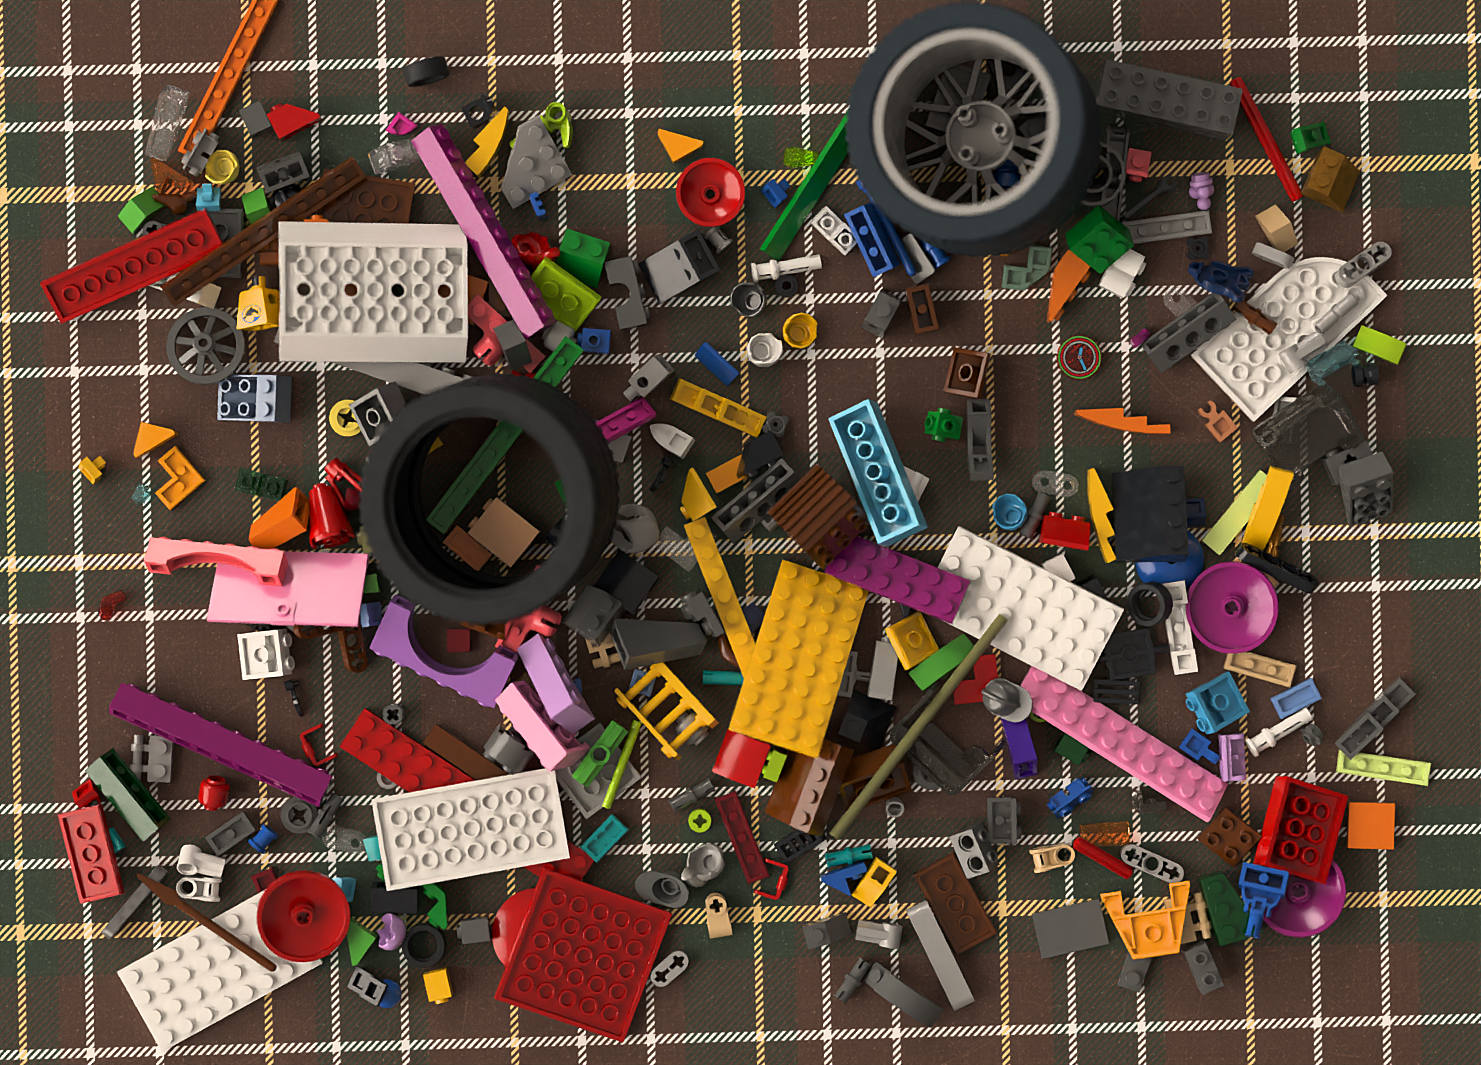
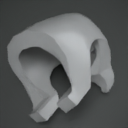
M626 504L620 507L618 514L626 517L634 515L641 517L631 520H617L616 523L625 531L631 543L624 538L622 532L613 530V535L610 539L612 543L623 551L636 554L653 546L659 539L660 533L654 513L638 504Z

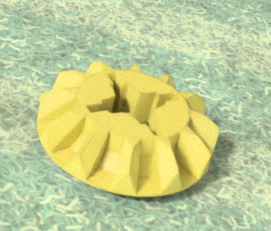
M342 400L336 403L329 415L331 427L342 436H353L361 431L358 423L348 422L344 428L345 419L339 416V413L348 414L351 411L349 405L355 402L353 400Z

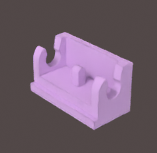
M1244 733L1218 734L1220 779L1224 782L1246 780Z

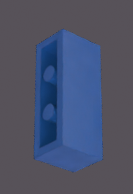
M872 202L844 214L873 277L901 265Z

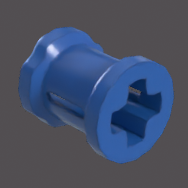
M263 823L261 825L262 829L257 835L248 840L251 846L262 854L266 852L265 848L271 841L279 837L272 828Z

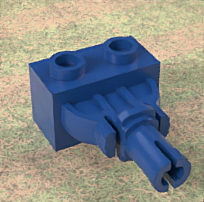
M1243 862L1238 884L1239 889H1242L1241 894L1245 903L1243 912L1248 913L1251 904L1245 936L1251 938L1253 927H1255L1253 938L1260 939L1266 908H1268L1266 917L1271 918L1272 910L1280 903L1281 898L1285 899L1290 878L1289 872Z

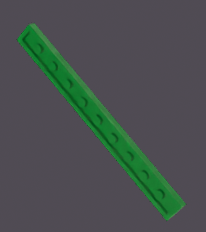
M565 336L534 378L538 379V382L545 381L549 385L557 387L585 350ZM501 420L427 517L426 521L443 534H446L524 429L508 421Z

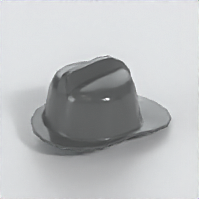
M996 678L991 680L981 692L986 709L1007 721H1023L1032 711V697L1028 691L1006 679Z
M669 870L663 873L647 871L639 875L635 881L637 893L643 899L653 903L678 908L686 904L689 898L687 884L681 879V874L676 871Z

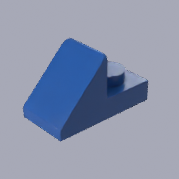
M860 861L821 874L820 877L822 882L851 896L846 878L850 877L851 880L859 879L864 876L863 873L867 872L864 861Z

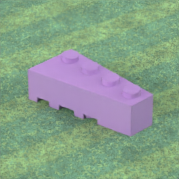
M538 633L518 647L517 651L550 719L574 734L594 720L595 717L564 667V662L555 651L556 646L550 638H544Z

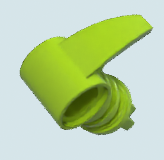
M553 102L546 108V116L540 115L539 117L547 131L551 133L555 130L561 131L563 147L569 148L573 137L571 114L563 104ZM558 112H563L559 119H554ZM516 138L510 141L511 148H513Z

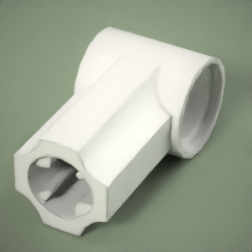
M189 844L181 848L177 870L181 874L189 876L201 873L221 878L226 858L202 853L199 847Z

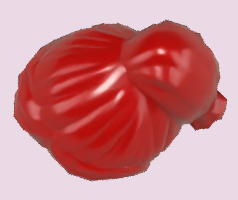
M529 232L525 235H515L512 238V245L518 251L523 264L530 266L533 272L545 256L553 262L555 257L560 256V251L557 247H550L547 236L544 237L538 233Z

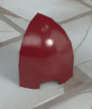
M347 488L344 503L345 511L359 510V503H361L359 490Z

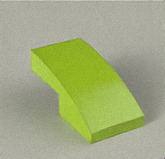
M1362 325L1353 344L1355 349L1375 355L1379 359L1399 365L1407 346L1405 342Z

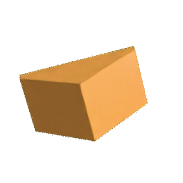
M662 129L658 130V137L673 164L703 147V141Z
M141 422L133 454L136 458H141L179 434L176 430Z

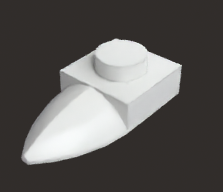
M650 425V430L655 440L664 449L681 459H684L695 442L693 437L671 425Z

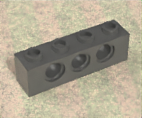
M1211 293L1140 345L1162 373L1183 357L1191 354L1193 350L1204 342L1209 341L1218 332L1229 327L1237 319L1224 299L1219 294Z
M781 458L711 518L734 544L769 515L767 512L800 479Z

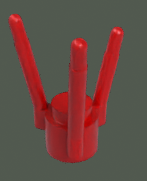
M338 458L333 459L325 467L324 470L328 474L325 479L331 484L338 500L344 507L345 500L335 480L341 482L346 478L356 489L361 491V485L352 477L359 482L362 477Z

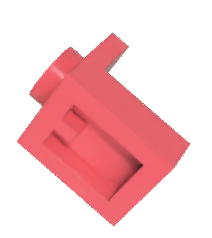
M1133 148L1128 149L1125 175L1129 177V181L1142 183V180L1148 178L1152 152Z

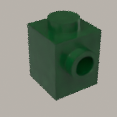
M1065 732L1062 733L1053 748L1055 752L1077 765L1080 762L1084 763L1091 752L1087 746Z

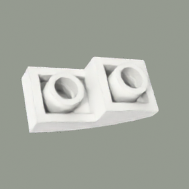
M827 206L809 222L843 255H846L857 243L851 229Z

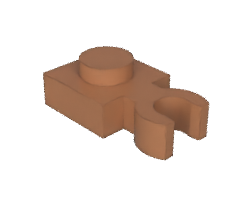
M1209 400L1207 404L1211 408L1210 412L1205 413L1202 408H1199L1198 413L1200 416L1209 419L1205 426L1220 443L1238 427L1224 410L1217 413L1215 403Z

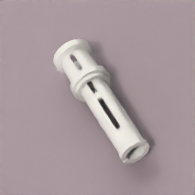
M819 254L779 262L773 259L769 263L757 265L751 263L754 283L769 278L776 280L779 276L822 269Z
M1304 707L1270 729L1264 728L1255 737L1245 739V743L1253 756L1257 757L1259 752L1269 746L1274 747L1277 744V740L1307 722L1312 721V715Z

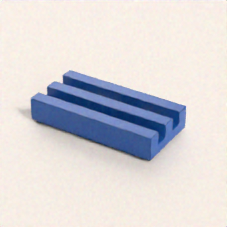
M538 192L530 194L529 198L539 220L548 218Z

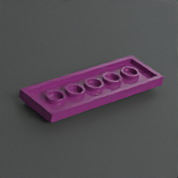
M858 536L834 558L833 562L825 570L827 575L950 624L954 623L971 583L970 580Z

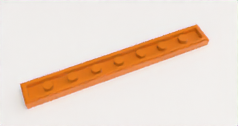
M252 0L178 149L180 153L185 155L187 151L192 152L195 146L192 141L198 131L203 132L206 128L208 136H210L211 132L214 133L280 0Z

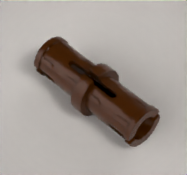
M1245 300L1240 303L1235 302L1231 308L1247 319V323L1250 325L1254 324L1267 333V335H1270L1278 324L1263 314L1260 308L1256 309Z

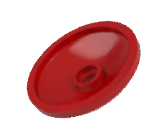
M704 158L693 162L682 172L676 186V198L680 210L690 221L704 227H717L728 223L739 213L745 199V187L741 175L731 164L717 158ZM708 191H713L715 193L714 198L709 199L706 196V193Z

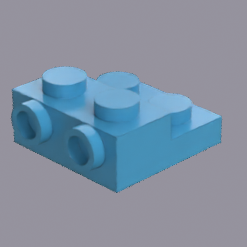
M1229 671L1186 693L1188 698L1186 699V705L1189 710L1195 712L1198 717L1196 724L1206 734L1215 733L1250 712Z

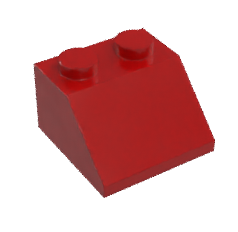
M1049 512L1048 516L1043 515L1044 518L1041 523L1038 543L1079 550L1089 549L1090 523L1085 522L1084 517L1072 516L1070 520L1062 518L1063 514Z

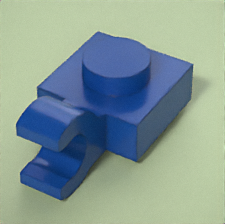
M1192 728L1179 745L1180 749L1197 761L1203 756L1213 764H1216L1220 758L1219 755L1207 748L1211 741Z

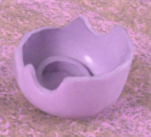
M386 913L381 918L384 922V927L377 930L380 936L378 943L379 947L384 950H394L401 945L406 936V925L401 918L392 913Z

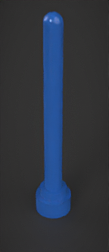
M856 181L860 191L863 190L864 194L868 193L867 190L862 188L860 181ZM870 199L907 274L914 276L916 269L890 218Z

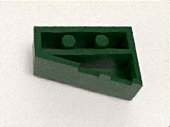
M1215 871L1197 877L1203 899L1207 905L1206 909L1211 920L1216 943L1223 946L1250 938L1245 936L1250 911L1248 913L1243 912L1245 904L1225 875L1220 871Z

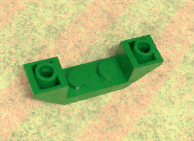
M380 863L375 869L378 871L377 876L385 882L383 865ZM437 882L423 884L422 886L425 888L423 892L432 900L435 898L439 900L428 912L427 915L430 917L428 921L435 928L439 929L441 927L444 930L449 924L447 891Z

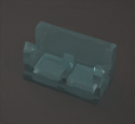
M1342 341L1310 360L1306 367L1311 381L1319 386H1323L1326 382L1322 379L1348 363L1355 366L1358 365L1360 361L1355 359V356L1359 355L1357 349Z

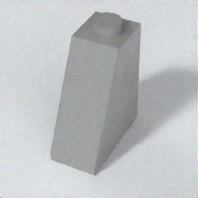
M882 637L881 641L876 640L867 695L892 701L898 655L890 639Z

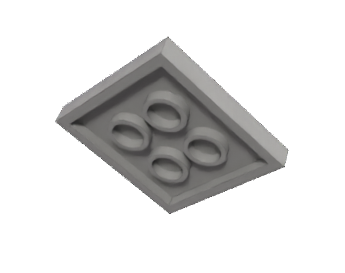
M600 722L577 740L581 744L586 742L592 748L605 731V728ZM619 746L588 788L575 780L572 775L591 748L575 765L555 770L556 780L586 819L602 808L622 752ZM596 748L594 750V757L596 759L603 760L606 758L607 753L605 749ZM629 760L615 797L642 778Z

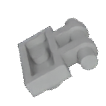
M134 734V743L131 744L133 764H130V769L140 781L141 772H148V782L171 783L174 742L158 735H150L149 744H143V735ZM142 751L149 752L148 765L142 764Z

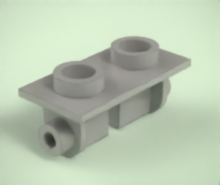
M206 128L203 132H197L192 141L195 144L192 152L187 151L181 161L184 164L182 169L191 168L189 173L196 177L199 173L202 174L208 162L207 158L201 156L202 153L205 152L211 156L217 144H219V136L212 132L208 136Z

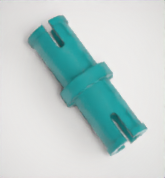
M870 844L851 849L850 847H845L842 851L825 853V860L834 859L826 862L827 868L846 863L852 865L855 861L872 859V852H867L871 850Z

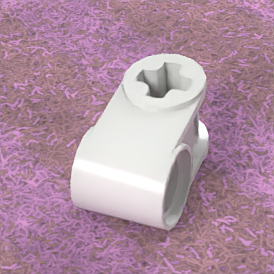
M184 876L177 883L176 891L182 898L219 902V883L222 882V878L213 876ZM184 881H189L193 884L194 889L192 892L188 893L183 890L182 883Z

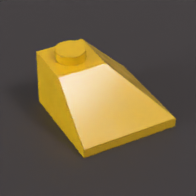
M692 467L688 471L681 500L683 506L680 510L686 520L691 518L692 521H695L717 507Z

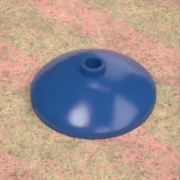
M1188 531L1189 555L1185 562H1174L1173 564L1168 562H1135L1136 571L1143 583L1154 581L1163 584L1185 581L1187 590L1202 572L1204 564L1202 547L1196 537Z

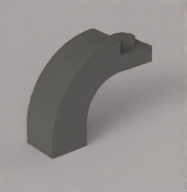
M967 399L966 439L970 481L994 479L991 451L992 413L990 399Z
M878 962L873 964L863 979L874 991L890 1003L930 1028L944 1010L928 996L903 982Z

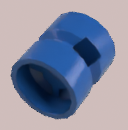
M1007 159L1004 164L994 169L995 181L1003 189L1015 188L1021 183L1020 174L1017 172L1019 168L1014 162Z

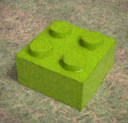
M776 749L769 751L767 756L768 764H764L762 769L763 777L777 782L787 754Z

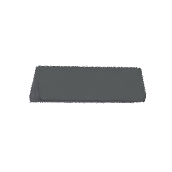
M910 233L902 238L901 241L916 269V274L910 277L917 285L935 273L936 270L914 236ZM892 245V247H893V249H894V252L896 253L897 257L899 258V256H898V254H897V252H896L894 246Z

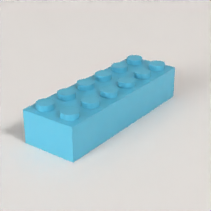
M867 399L828 418L878 544L890 546L928 528L878 402Z

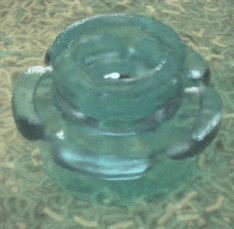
M139 483L131 497V500L137 502L136 505H139L140 502L145 503L151 493L147 490L148 485L144 486Z

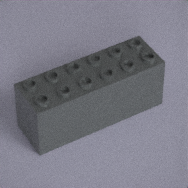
M1106 59L1099 70L1094 96L1099 112L1102 115L1225 141L1233 135L1243 89Z

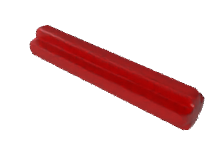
M1077 837L1074 840L1073 848L1125 879H1129L1132 876L1133 868L1081 837Z

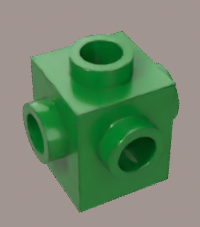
M938 408L937 412L928 411V416L924 423V434L933 435L932 440L946 442V438L959 440L963 417L951 415L952 410Z

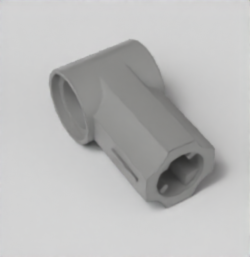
M1315 332L1297 345L1296 343L1278 355L1290 374H1292L1328 347L1323 337L1318 332Z
M858 920L855 940L877 943L879 946L899 949L903 926L889 922L881 924Z

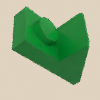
M1324 122L1292 129L1290 133L1295 151L1298 154L1331 143Z

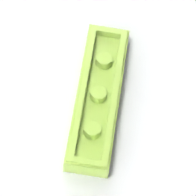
M1261 470L1257 472L1201 540L1218 555L1225 550L1248 522L1253 505L1257 502L1261 486L1265 484L1267 477Z
M1339 749L1336 772L1428 786L1431 763L1358 752L1350 760Z

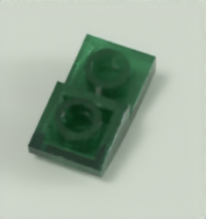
M240 468L235 491L280 501L285 496L288 480Z

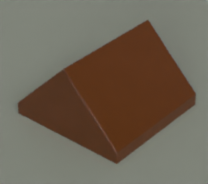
M954 347L943 392L971 399H980L991 354Z

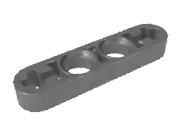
M159 864L149 874L148 878L160 883L168 871ZM142 883L101 933L110 940L152 891Z

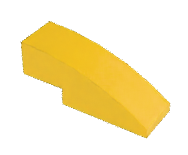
M506 107L473 140L479 148L468 158L465 164L478 178L490 166L503 141L509 118V111Z

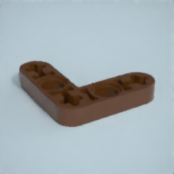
M360 620L358 627L330 626L325 630L322 625H315V628L307 629L306 632L301 631V628L305 627V625H294L295 635L302 639H311L338 632L345 668L353 673H361L366 669L367 656ZM349 627L354 628L353 630H345V628ZM350 634H354L356 643L350 647L347 644V637ZM349 650H351V651H356V650H358V652H354V654H352V653H349ZM355 659H359V663L356 666H352V662Z

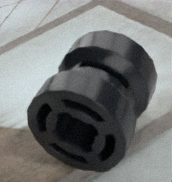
M1368 363L1367 366H1362L1361 364L1352 365L1351 376L1354 387H1362L1364 384H1369L1370 386L1379 384L1377 363Z

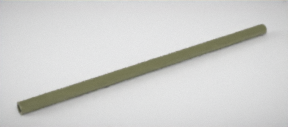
M998 614L831 830L830 834L839 840L1008 622L1004 616Z

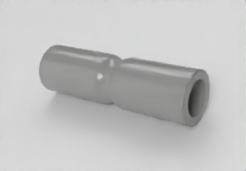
M1349 293L1332 310H1329L1315 322L1314 325L1324 334L1341 317H1344L1358 304V301Z

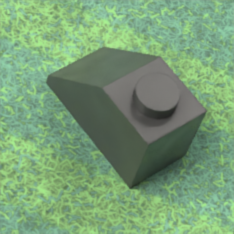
M846 912L802 924L808 950L831 944L852 935Z

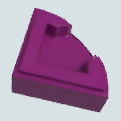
M1144 327L1129 340V343L1133 348H1136L1152 333Z

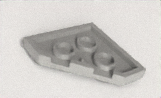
M539 115L518 126L515 143L511 149L501 190L512 209L530 200V194L535 192L540 194L572 175Z

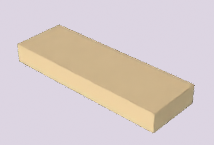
M1246 651L1235 654L1227 653L1223 669L1291 687L1296 665Z

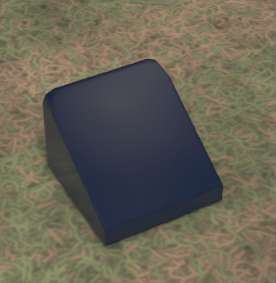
M1186 498L1187 527L1205 525L1206 511L1204 498Z

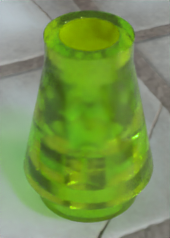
M795 146L785 148L784 166H789L791 169L813 165L818 158V152Z

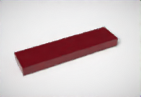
M736 790L715 798L714 800L748 885L769 877L768 870Z

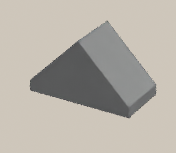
M514 319L493 328L511 371L532 362L526 341Z

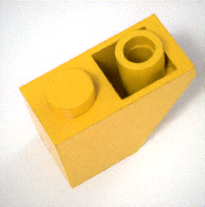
M876 856L851 895L871 907L896 874V869Z

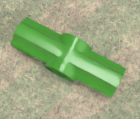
M612 720L572 777L588 788L629 731ZM596 748L605 749L607 753L606 758L603 760L596 759L594 757V750Z

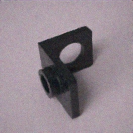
M483 93L480 94L481 98L462 107V111L471 128L495 117L492 111L496 108L491 98H485ZM475 106L483 110V116L478 120L470 117V110Z

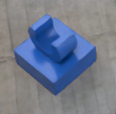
M772 179L761 189V192L772 206L776 208L788 197L785 191L790 187V184L785 179L780 183Z

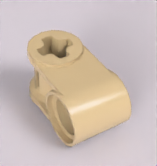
M1067 843L1040 846L1029 850L1035 864L1034 873L1069 865L1075 858L1073 848ZM1062 848L1070 850V856L1066 860L1058 858V852ZM1040 855H1042L1043 864L1041 863Z
M718 892L709 894L705 905L710 939L733 935L724 896ZM715 899L722 903L719 904L718 909H714V906L711 905Z

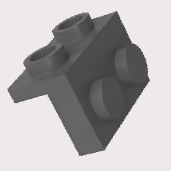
M987 797V832L991 844H1017V839H1021V825H1017V816L1021 815L1020 802H1016L1015 797Z

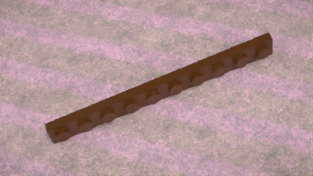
M350 157L160 286L172 305L176 307L279 237V222H301L366 177L356 160Z

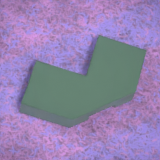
M1029 246L1027 268L1004 265L1001 288L1025 291L1050 271L1053 248Z

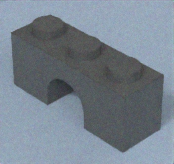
M628 256L604 262L609 285L620 284L630 290L628 302L615 307L620 330L647 325L646 319H650L648 305L643 306L641 297L645 296L643 284L637 282L636 274H640L637 260L632 261V257Z

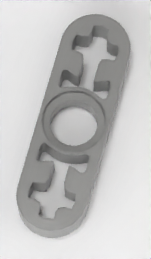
M1376 242L1342 265L1335 274L1337 284L1341 287L1349 288L1384 265L1392 254L1390 246L1384 242ZM1382 251L1383 255H1379L1374 260L1373 256L1376 254V252ZM1358 261H1366L1369 269L1360 268ZM1353 270L1354 273L1350 278L1343 277L1344 274L1347 275Z
M1126 844L1121 848L1120 857L1126 864L1169 883H1177L1183 879L1184 870L1178 863L1135 844ZM1132 848L1135 849L1134 853L1142 857L1141 866L1137 865L1139 863L1138 859L1131 858L1127 860L1126 850L1131 851ZM1150 857H1155L1158 860V866L1154 870H1149L1146 867V860ZM1163 861L1167 862L1164 867L1172 870L1174 867H1177L1176 871L1179 873L1177 877L1173 876L1172 879H1169L1170 875L1163 870L1162 875L1158 874L1163 867Z

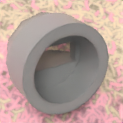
M897 797L890 798L886 803V813L890 817H899L903 814V801Z

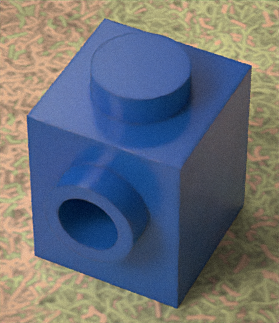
M583 328V333H578L577 345L585 350V353L609 355L611 330Z

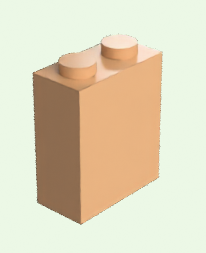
M498 497L494 500L490 498L482 508L485 511L480 518L476 516L468 525L470 528L468 534L512 568L541 531Z

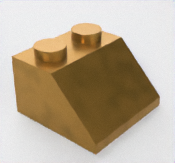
M1324 146L1316 155L1301 195L1339 212H1343L1360 171L1345 155Z

